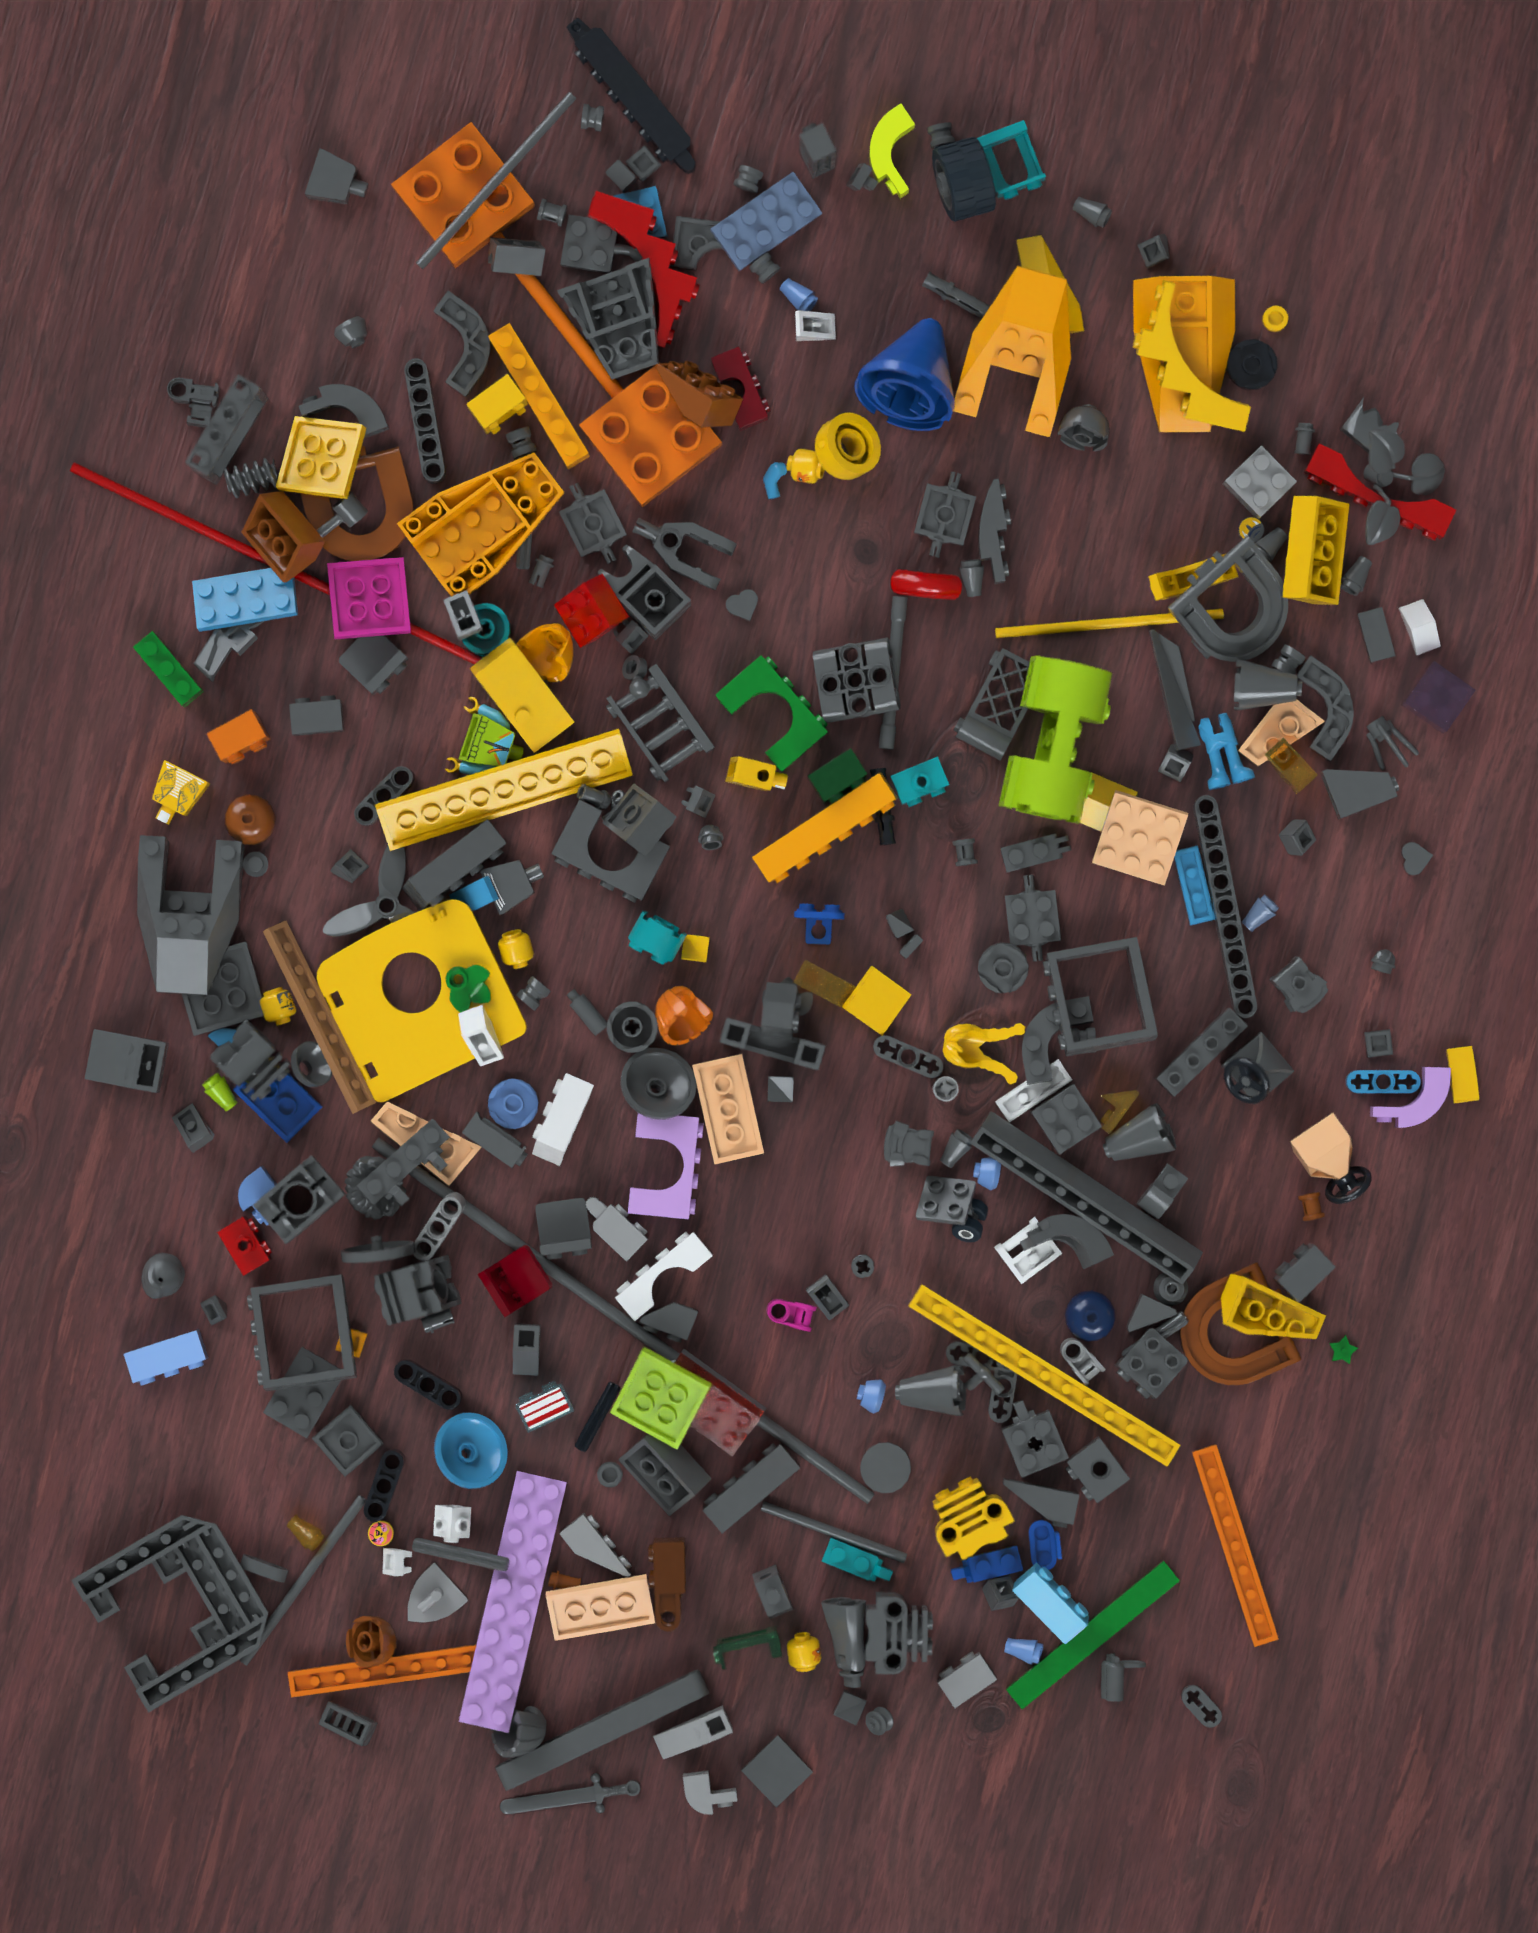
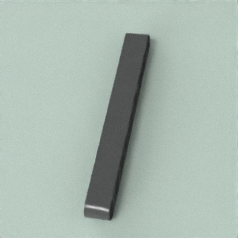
M1204 795L1194 802L1193 812L1215 915L1233 1011L1240 1018H1249L1256 1013L1257 1001L1218 804L1212 796ZM1202 800H1207L1211 803L1212 810L1209 814H1203L1199 810V803ZM1207 825H1212L1216 828L1217 835L1214 839L1205 837L1204 828ZM1212 850H1217L1221 853L1222 860L1219 864L1210 862L1209 853ZM1216 875H1223L1226 878L1227 884L1224 889H1218L1214 886L1213 880ZM1221 900H1228L1231 903L1232 909L1228 914H1223L1219 911L1218 905ZM1226 925H1233L1236 928L1237 934L1233 939H1228L1224 936L1223 930ZM1233 949L1241 953V961L1238 964H1233L1228 959L1229 952ZM1238 974L1246 978V985L1242 989L1236 988L1233 984V979ZM1243 999L1251 1003V1010L1247 1014L1241 1013L1238 1009V1004Z
M694 1670L556 1736L524 1755L506 1760L494 1768L505 1791L510 1790L706 1696L710 1691L700 1670Z

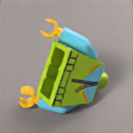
M469 697L470 701L475 702V707L468 709L464 706V709L468 713L473 714L459 760L452 757L447 758L446 760H453L455 762V768L445 770L449 773H455L460 770V773L471 775L506 764L507 759L514 761L521 759L523 747L513 744L515 733L510 731V724L502 713L485 704L480 705L476 698Z

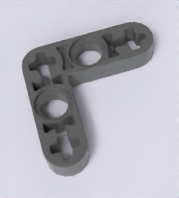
M961 1341L950 1343L946 1348L947 1359L953 1364L970 1367L963 1360L964 1356H959L958 1360H954V1355L950 1354V1350H955L956 1346H960L961 1351L969 1352L968 1347L973 1346ZM973 1347L974 1349L971 1354L975 1357L976 1352L979 1350ZM990 1357L989 1361L982 1365L990 1370H994L993 1376L998 1381L1000 1379H1007L1011 1383V1388L1006 1393L996 1394L992 1389L990 1393L988 1414L993 1421L1003 1423L1010 1418L1017 1374L1005 1368L1004 1365L997 1361L996 1367L991 1366L994 1359ZM994 1395L1002 1398L1010 1397L1009 1402L1003 1401V1409L1007 1410V1413L1002 1414L1001 1418H996V1413L992 1412L993 1408H997L999 1404V1399L994 1400Z

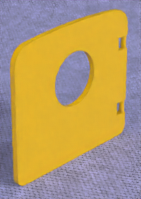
M447 900L436 904L434 907H428L395 921L337 952L323 961L318 968L317 982L319 988L326 998L332 1015L374 1100L377 1102H386L475 1059L461 1034L458 1015L460 1012L454 1008L449 998L451 989L448 988L445 978L447 972L453 967L468 968L472 965H479L490 972L489 977L484 983L490 990L491 1001L488 1003L471 1002L468 1010L483 1006L492 1021L500 1046L522 1036L527 1030V1023L472 909L461 900ZM413 952L428 957L439 970L441 976L440 994L435 1003L425 1011L418 1013L401 1011L389 1002L384 993L383 975L385 969L395 957L403 953ZM457 974L455 982L461 984L463 977ZM336 991H338L344 1005L338 1008L331 996ZM370 1062L373 1063L378 1076L372 1079L365 1067Z

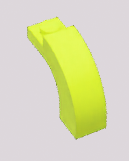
M901 103L886 113L879 121L873 132L869 151L870 166L873 168L874 178L878 183L887 178L888 181L885 182L887 188L892 195L897 193L899 198L908 194L909 188L893 165L891 151L894 144L901 137L915 128V123Z

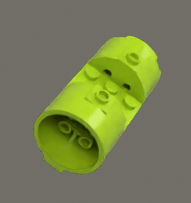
M1031 656L1020 706L1044 713L1034 759L1009 756L998 806L1008 809L1015 808L1018 812L1039 817L1066 820V822L1080 824L1085 799L1088 798V794L1091 795L1093 792L1094 780H1092V773L1069 767L1070 763L1074 762L1076 756V748L1073 746L1075 737L1078 738L1082 729V723L1079 721L1104 724V720L1109 718L1111 706L1108 705L1109 699L1107 697L1113 673L1075 662Z

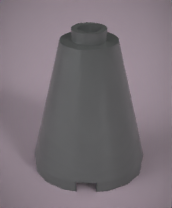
M1237 660L1236 666L1241 668H1237V673L1235 674L1234 702L1239 703H1235L1234 710L1240 711L1296 701L1297 696H1302L1303 681H1298V675L1245 660Z
M1158 1103L1149 1106L1105 1138L1106 1143L1103 1144L1106 1156L1108 1158L1112 1157L1114 1161L1176 1150L1175 1147L1177 1146L1170 1124H1167L1163 1118L1166 1115Z
M954 1365L901 1379L899 1385L895 1386L896 1400H900L901 1405L954 1416H963L962 1410L966 1408V1386L960 1380V1375H965L964 1369L961 1365Z

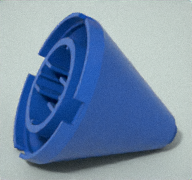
M932 318L920 320L860 369L854 389L857 398L869 412L875 414L876 410L888 416L887 423L915 431L939 429L944 421L949 422L955 408L943 328L937 320Z

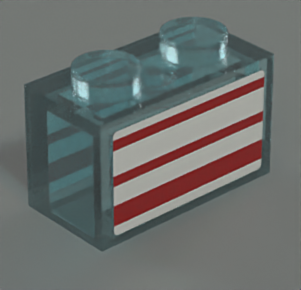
M554 1380L541 1387L543 1391L536 1395H533L531 1391L518 1397L520 1402L515 1407L528 1433L575 1411L562 1382L556 1384Z

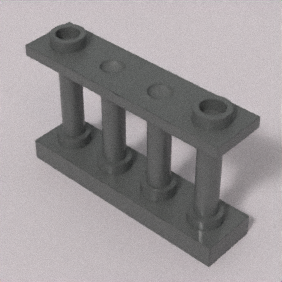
M655 664L648 669L651 675L647 677V682L650 690L661 688L665 694L662 697L663 701L631 723L622 713L624 708L638 699L633 697L631 693H628L617 702L611 696L607 697L606 699L609 704L605 707L613 718L618 716L653 765L649 770L656 780L662 779L666 783L669 781L665 775L667 771L696 751L701 752L704 750L708 754L715 747L659 666ZM675 708L680 715L676 719L677 722L644 744L636 731L667 709L672 710ZM689 729L694 736L691 739L692 742L658 765L650 752L680 731Z

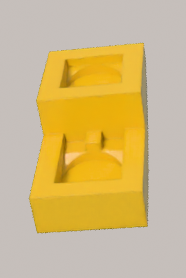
M1472 1046L1447 1049L1448 1066L1451 1068L1450 1086L1453 1102L1461 1103L1479 1100Z

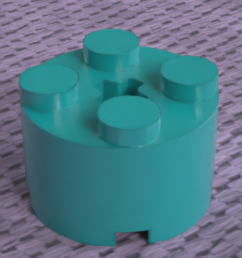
M489 603L474 605L481 625L485 627L486 624H490L491 633L481 636L482 632L480 631L461 640L471 652L480 656H486L511 637V625L506 614L499 607Z
M642 910L628 936L630 940L628 946L638 952L644 950L651 953L652 956L650 958L664 965L668 961L673 962L687 934L685 932L679 934L680 928L657 915H654L653 918L647 917L648 912Z

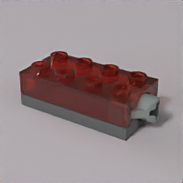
M683 1349L677 1359L671 1362L712 1384L690 1426L733 1456L747 1435L750 1434L761 1419L766 1407Z

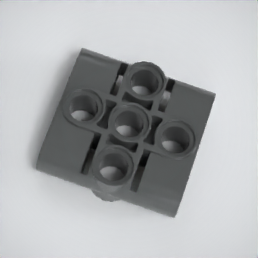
M888 637L854 644L847 643L843 646L813 651L823 720L826 723L858 717L865 718L870 715L900 710L899 690L892 648ZM851 649H856L858 652L857 659L849 662L847 658L848 652ZM884 669L887 677L883 682L879 683L876 680V674L879 670ZM855 674H860L862 677V682L858 687H854L851 683V679ZM835 678L837 680V688L829 692L827 683L830 679ZM859 699H864L866 702V708L862 712H858L855 708V704Z

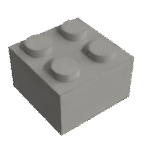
M1261 445L1223 482V485L1255 518L1259 519L1297 481Z

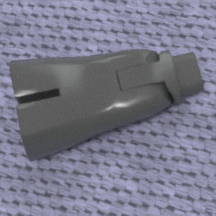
M847 1597L823 1600L821 1604L831 1633L836 1664L841 1669L839 1675L843 1677L845 1687H861L860 1676L864 1675L865 1667L864 1622L866 1600H852Z

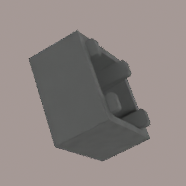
M633 783L602 823L646 857L665 831L672 826L677 816Z

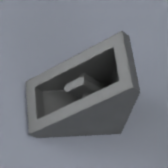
M467 590L443 600L459 640L483 631Z
M827 1274L806 1288L807 1293L828 1320H831L849 1306Z
M1140 1294L1126 1328L1127 1331L1131 1332L1175 1316L1177 1313L1174 1308Z

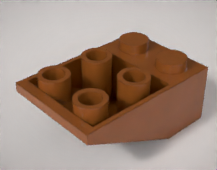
M686 360L683 363L674 361L658 363L656 369L684 416L700 427L732 426L743 400L742 397L735 394V389L720 384L714 375L702 372L694 362Z

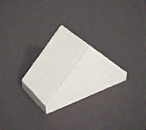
M795 311L796 341L836 339L835 314Z
M1423 599L1399 608L1416 656L1441 647L1436 622Z

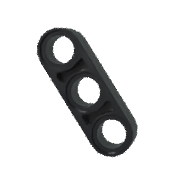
M404 1359L395 1366L394 1375L399 1382L440 1407L452 1410L460 1404L462 1393L456 1386L413 1360ZM407 1364L412 1367L413 1375L410 1378H404L400 1375L399 1369L401 1365ZM429 1377L434 1380L435 1387L432 1391H425L422 1388L421 1382L423 1378ZM453 1391L457 1396L456 1402L454 1404L444 1402V1392Z
M398 1449L388 1450L380 1460L364 1506V1515L372 1522L381 1521L386 1516L405 1464V1457ZM388 1455H396L399 1458L400 1464L398 1467L391 1468L387 1465L386 1458ZM380 1479L389 1480L391 1490L382 1492L378 1488V1481ZM372 1503H378L382 1506L383 1513L380 1516H374L370 1513L369 1506Z

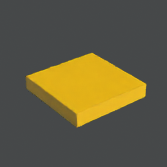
M871 966L842 1008L883 1036L912 994Z

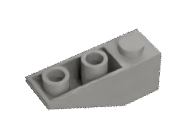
M583 1513L560 1531L559 1534L575 1554L626 1577L631 1575L629 1568L632 1565L623 1554L620 1557L613 1550L616 1545L608 1535L602 1536L598 1531L600 1525L592 1515L587 1517Z
M722 1705L660 1732L653 1737L662 1758L666 1759L733 1733V1727Z

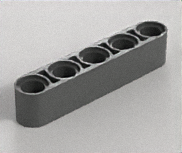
M414 358L406 363L404 372L421 470L424 478L429 483L438 484L444 480L446 468L430 376L426 364L422 360ZM420 365L423 367V374L420 377H412L410 375V369L413 366ZM419 390H424L428 393L427 399L422 403L414 400V395ZM421 416H431L432 423L429 427L423 428L419 426L418 421ZM427 440L436 442V449L431 453L423 450V444ZM432 465H437L441 468L440 475L435 478L427 475V470Z

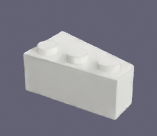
M567 1073L563 1081L557 1080L552 1092L556 1094L553 1103L548 1101L542 1114L546 1116L544 1124L538 1123L532 1137L536 1139L532 1152L533 1155L558 1166L561 1165L565 1151L570 1144L573 1133L592 1093L593 1084Z

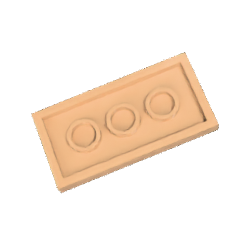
M742 1054L692 1065L714 1164L763 1154V1145Z
M646 1574L546 1591L555 1641L655 1623Z

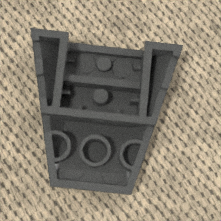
M650 258L627 265L625 268L592 280L579 282L557 290L560 297L568 305V310L573 318H576L583 329L582 332L586 339H589L595 349L594 352L611 379H616L659 363Z

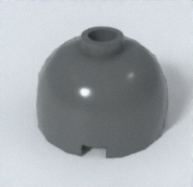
M1084 404L1083 406L1070 409L1062 417L1058 435H1061L1060 440L1062 443L1071 448L1085 451L1084 446L1093 447V451H1099L1107 446L1110 431L1109 422L1106 416L1095 406Z

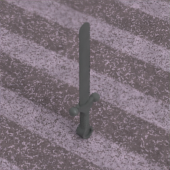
M594 1773L590 1778L594 1786L506 1799L501 1802L500 1810L504 1814H515L596 1801L595 1810L601 1814L605 1811V1806L602 1804L604 1797L618 1796V1794L636 1796L641 1790V1785L636 1780H630L627 1784L602 1787L599 1783L600 1775Z

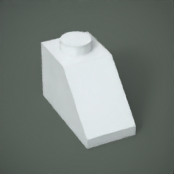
M481 1005L458 1013L462 1037L480 1067L503 1059L504 1055L492 1021L483 1006Z

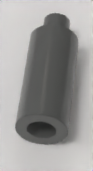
M573 989L567 994V997L572 1001L570 1007L594 1036L607 1027V1021L584 993L580 996Z

